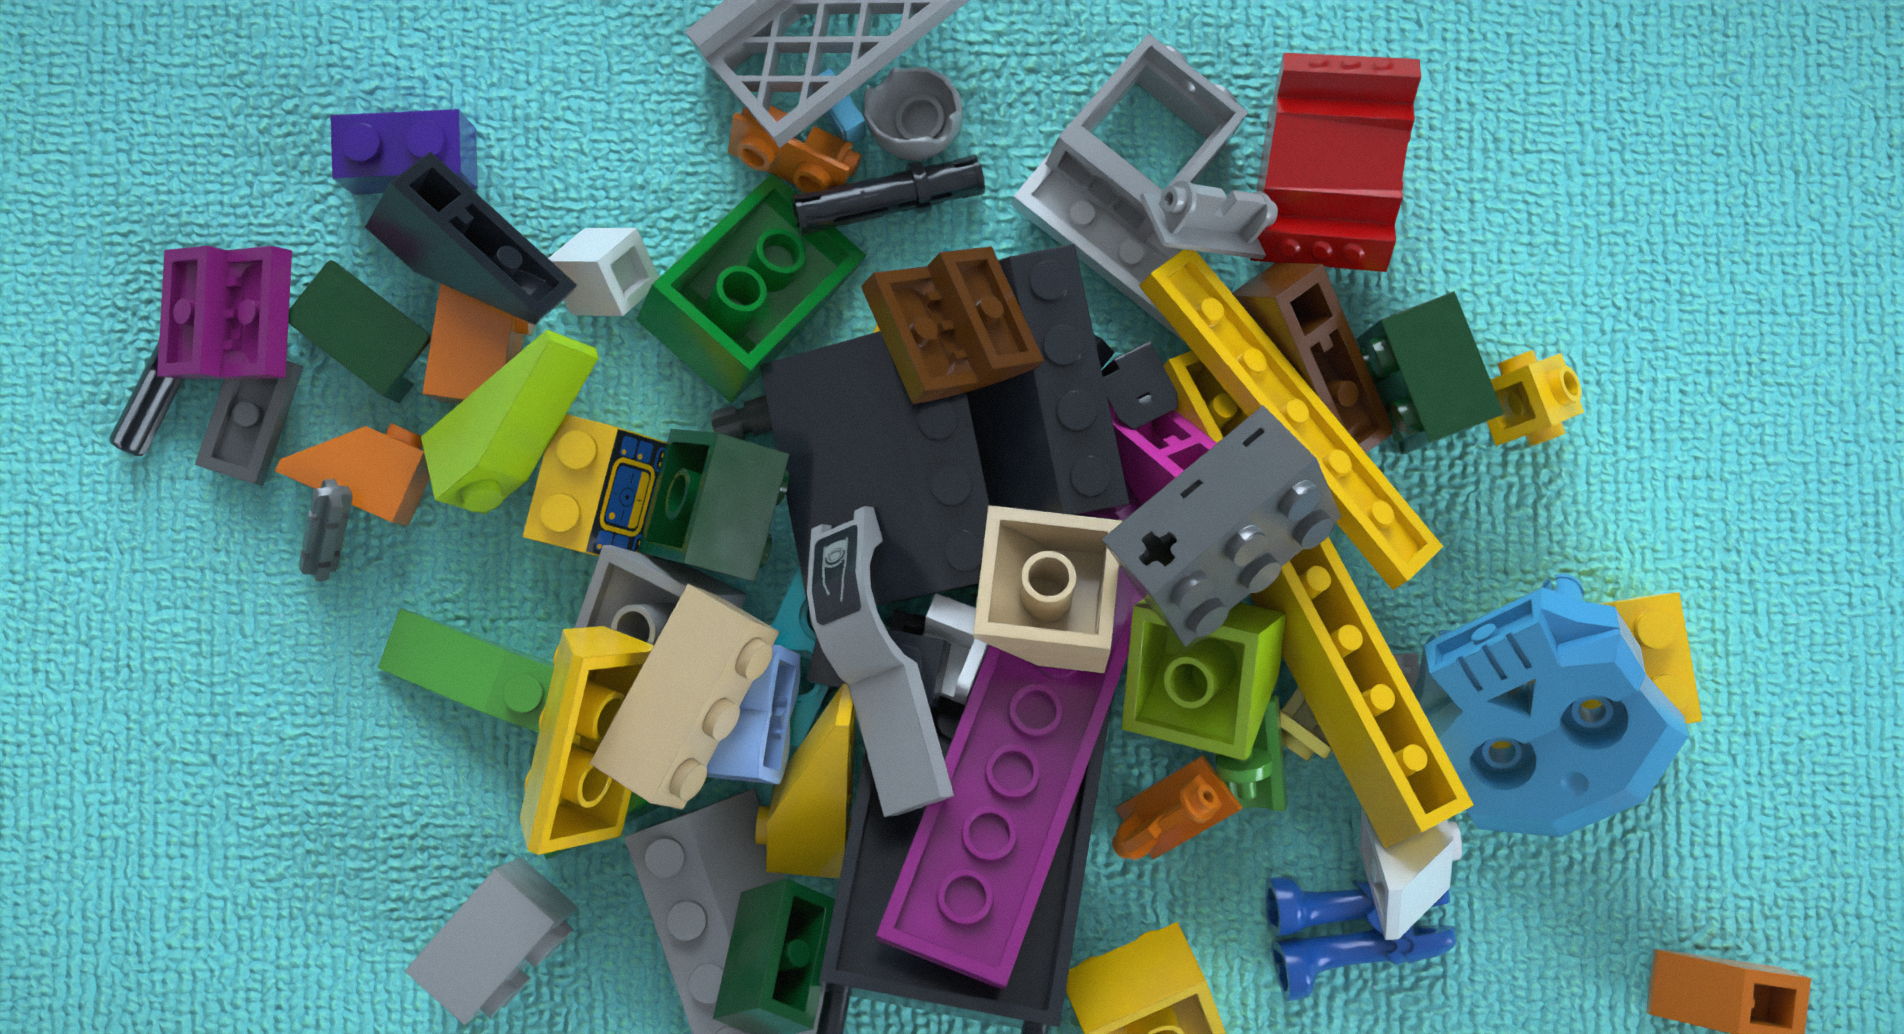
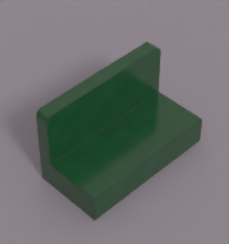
M333 260L326 262L289 309L288 323L382 396L399 404L413 387L414 383L407 379L404 374L430 343L431 335Z

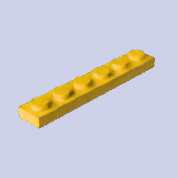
M1183 249L1153 271L1138 285L1247 417L1264 405L1317 458L1341 515V518L1336 523L1392 590L1409 581L1444 547L1197 251Z

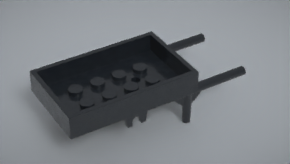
M893 610L890 630L922 636L925 629L926 616ZM940 696L938 709L930 707V711L945 760L966 705ZM1112 699L1005 990L875 940L926 806L898 816L884 817L865 749L819 979V986H822L821 991H824L816 1034L844 1033L851 996L1021 1029V1034H1054L1061 1023Z

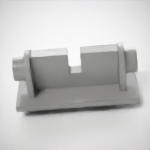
M1180 180L1172 186H1167L1161 195L1145 192L1140 195L1143 206L1153 225V230L1163 247L1263 259L1266 256L1257 237L1266 227L1271 226L1275 222L1278 210L1276 204L1265 193L1232 190L1226 197L1222 188L1196 185L1189 181Z

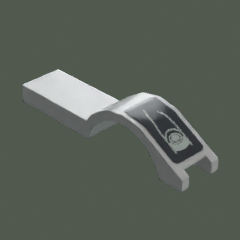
M864 506L854 510V520L833 529L831 525L824 524L811 529L807 597L811 622L822 651L838 676L849 685L884 817L898 816L953 797L954 793L918 664L904 655L891 639L877 612L871 590L870 562L874 548L883 539L874 507Z

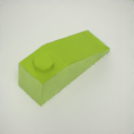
M546 329L423 434L421 440L435 500L486 515L527 482L599 359L596 348Z

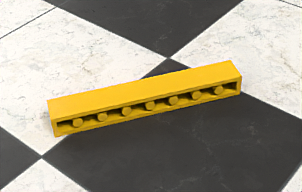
M1193 351L1171 358L1163 365L1177 391V409L1175 410L1216 443L1248 418ZM1329 536L1316 547L1301 550L1283 565L1276 580L1266 589L1258 593H1250L1256 606L1286 613L1282 656L1384 849L1422 833L1474 806Z

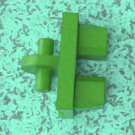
M1271 695L1249 757L1244 761L1215 753L1216 772L1243 808L1258 807L1272 811H1286L1288 794L1278 695Z

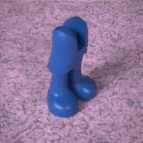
M1281 876L1266 880V916L1270 931L1276 936L1294 934L1311 926L1363 919L1373 929L1312 938L1292 937L1272 940L1271 952L1282 995L1286 1001L1300 1000L1310 996L1314 988L1316 975L1333 968L1387 961L1394 965L1405 962L1410 964L1443 955L1456 945L1454 927L1449 925H1432L1413 928L1412 925L1399 939L1385 940L1369 882L1352 881L1358 889L1314 892L1301 890L1291 877ZM1449 889L1431 907L1449 903Z

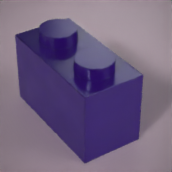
M459 109L330 115L332 179L353 195L384 193L392 180L429 152H432L471 189H478L476 127Z

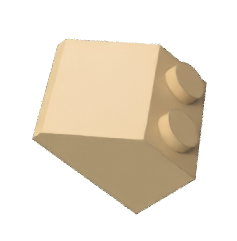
M988 505L973 638L1038 666L1104 673L1111 651L1119 564L1102 538L1123 521Z

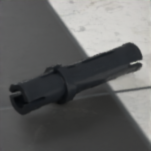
M973 154L968 157L954 159V161L923 166L920 162L907 164L906 171L839 185L821 191L792 195L791 202L799 234L804 236L809 233L822 231L823 229L862 222L897 212L914 209L917 214L930 212L932 205L959 198L983 195L985 193V181L978 157Z

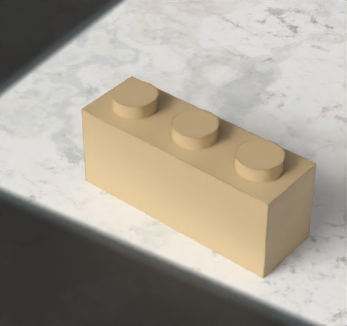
M687 584L589 764L649 803L684 809L687 801L693 798L702 788L707 777L706 766L714 754L719 741L726 738L736 726L740 715L739 706L753 680L759 678L767 669L773 654L772 646L780 632L720 596Z

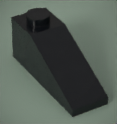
M429 152L389 183L365 226L369 232L414 272L533 325L539 323L568 297L577 286L573 280L432 152Z

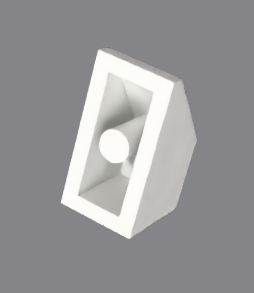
M1361 807L1359 852L1385 940L1399 939L1450 888L1452 861H1460L1462 857L1461 834L1456 821L1448 822V820H1445L1422 833L1384 849L1363 807Z

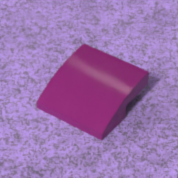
M198 246L164 250L157 376L184 379L285 378L292 250L276 246L225 250L212 246Z

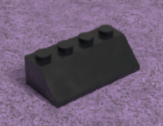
M1075 244L999 260L1001 268L1042 354L1044 362L1038 368L1018 376L966 392L989 505L1086 517L1121 511L1129 504V498Z

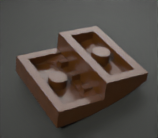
M992 246L940 252L925 267L874 272L861 286L912 404L950 397L992 385L1038 368L1044 362Z

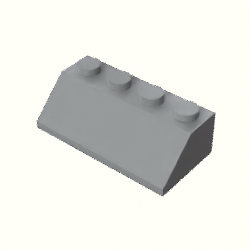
M755 788L639 829L624 837L692 1034H750L714 1020L713 1015L741 892L787 878L786 874L766 872L767 845L756 844V822L761 803ZM824 991L820 993L813 1030L796 1034H816Z

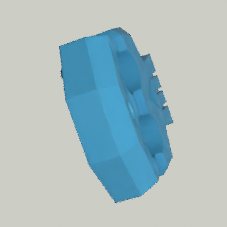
M1569 574L1555 575L1557 585L1555 590H1553V584L1548 578L1540 589L1453 631L1441 630L1439 631L1440 637L1438 638L1432 634L1423 646L1419 676L1413 693L1474 806L1466 809L1477 829L1563 837L1644 802L1688 738L1684 715L1646 675L1641 647L1614 606L1583 601L1584 590L1581 582ZM1587 700L1602 702L1599 707L1594 709H1586L1581 706ZM1497 741H1506L1512 744L1507 749H1496L1491 745Z

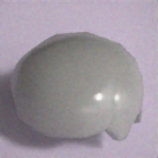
M894 67L890 70L886 79L876 88L867 87L864 93L863 117L880 148L900 160L921 161L942 152L954 140L962 126L963 107L960 94L947 76L928 67L904 69Z

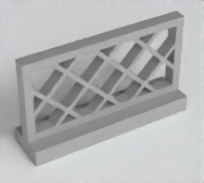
M724 0L685 30V33L706 67L719 81L721 80L780 148L969 0ZM816 14L812 36L784 37L785 30L802 16ZM859 14L855 36H826L830 15ZM873 14H902L900 27L890 35L869 36ZM766 53L762 76H738L733 72L735 68L753 54ZM809 53L805 75L776 76L780 54ZM823 53H852L850 65L837 76H818ZM751 92H758L757 99ZM773 92H801L799 105L776 122L769 114Z

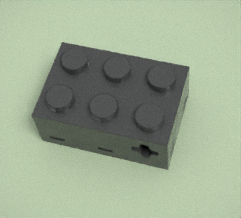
M1263 405L1102 538V540L1137 593L1186 647L1197 637L1207 636L1217 630L1226 620L1229 610L1248 594L1258 593L1270 586L1280 574L1281 567L1301 550L1314 548L1323 542L1331 533L1334 523L1341 518V515L1317 458Z

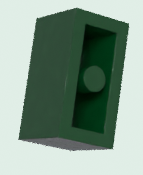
M787 878L741 892L713 1019L750 1034H796L813 1030L822 986H819V979L835 899Z

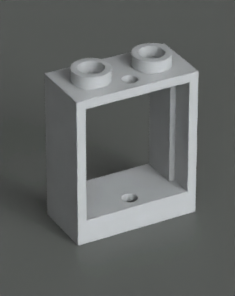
M1149 33L1059 135L1045 163L1046 166L1143 243H1145L1154 230L1140 195L1143 192L1161 195L1163 190L1092 133L1137 83L1207 138L1168 186H1172L1180 180L1189 181L1194 184L1231 140L1248 114V111L1237 103L1231 92L1221 85L1212 84L1188 65L1186 59L1178 50L1169 45H1163Z

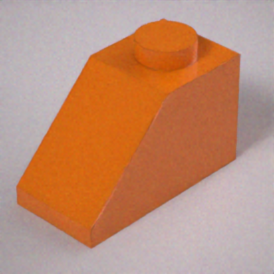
M392 423L389 424L385 434L364 426L280 459L275 469V472L314 489L321 488L323 480L335 479L338 486H348L353 495L351 505L392 523L409 526L430 479L425 454L421 450L423 446L421 436Z

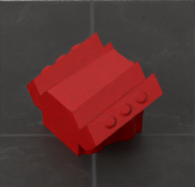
M1283 53L1272 109L1268 114L1256 192L1267 194L1270 200L1276 204L1278 213L1275 222L1271 226L1266 227L1257 237L1266 256L1263 259L1250 258V261L1323 264L1324 267L1387 272L1396 243L1395 222L1403 199L1404 181L1402 179L1407 146L1410 142L1415 122L1414 101L1421 80L1420 59Z

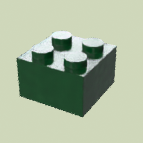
M1455 291L1380 319L1357 338L1359 350L1392 424L1393 434L1386 439L1391 445L1398 443L1402 455L1472 429L1504 414Z
M670 429L638 552L756 582L758 571L766 564L771 552L772 536L769 529L775 507L782 502L788 488L789 474L786 470L789 454L717 432Z

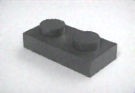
M286 360L285 378L224 379L195 465L263 486L303 366Z

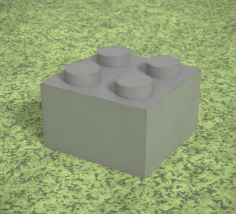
M519 857L495 868L408 966L405 972L463 1025H466L482 1012L491 1019L502 1007L505 1008L531 979L522 970L529 963L536 968L545 958L548 959L572 933L574 929L566 923V920L578 907L525 859Z

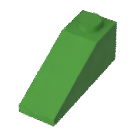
M402 608L399 609L378 665L379 669L485 714L538 733L539 718L546 705L554 670L553 662Z

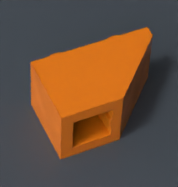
M1654 949L1646 1013L1730 1034H1805L1811 978L1778 966Z

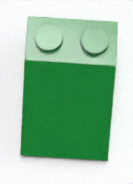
M774 173L767 177L652 283L636 319L731 404L761 375L760 365L775 361L867 256L835 227L801 236L795 222L791 196L797 193Z

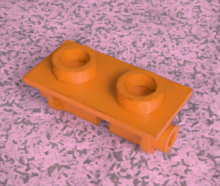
M770 105L769 114L776 122L788 114ZM745 107L741 114L735 112L732 118L728 153L738 157L745 165L752 169L767 171L771 174L774 173L777 177L796 185L803 193L821 191L846 184L848 176L853 177L862 158V154L853 150V143L849 141L843 142L841 138L815 126L804 143L793 137L779 148Z
M1201 755L1115 808L1124 821L1116 830V835L1112 839V846L1116 854L1121 858L1138 860L1149 853L1154 860L1235 814L1243 807L1225 783L1218 777V774L1204 755Z

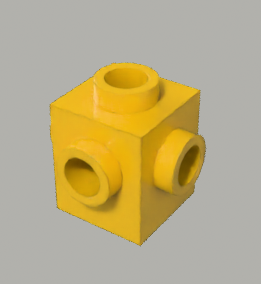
M1534 350L1497 363L1501 376L1490 380L1504 414L1487 422L1496 446L1523 436L1526 437L1529 447L1566 434L1562 422L1584 413L1580 402L1582 394L1580 382L1575 372L1565 364L1561 353L1538 361Z

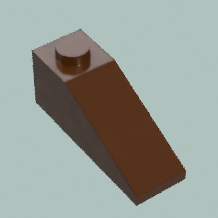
M1274 263L1232 293L1365 453L1393 434L1390 419L1323 264Z

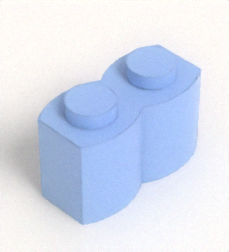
M780 645L772 646L773 654L767 669L759 678L753 680L739 706L740 715L736 726L726 738L719 741L714 754L706 766L707 777L780 785L789 754L790 717L799 689L800 654Z

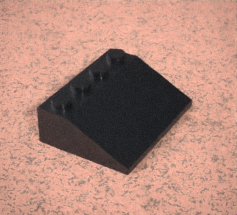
M880 331L761 364L760 369L776 449L789 454L786 470L789 474L786 499L807 604L811 529L821 524L831 525L833 529L854 520V510L864 506L874 507L883 539L874 548L870 562L871 590L876 606L978 586L989 500L966 392L937 400L912 404Z

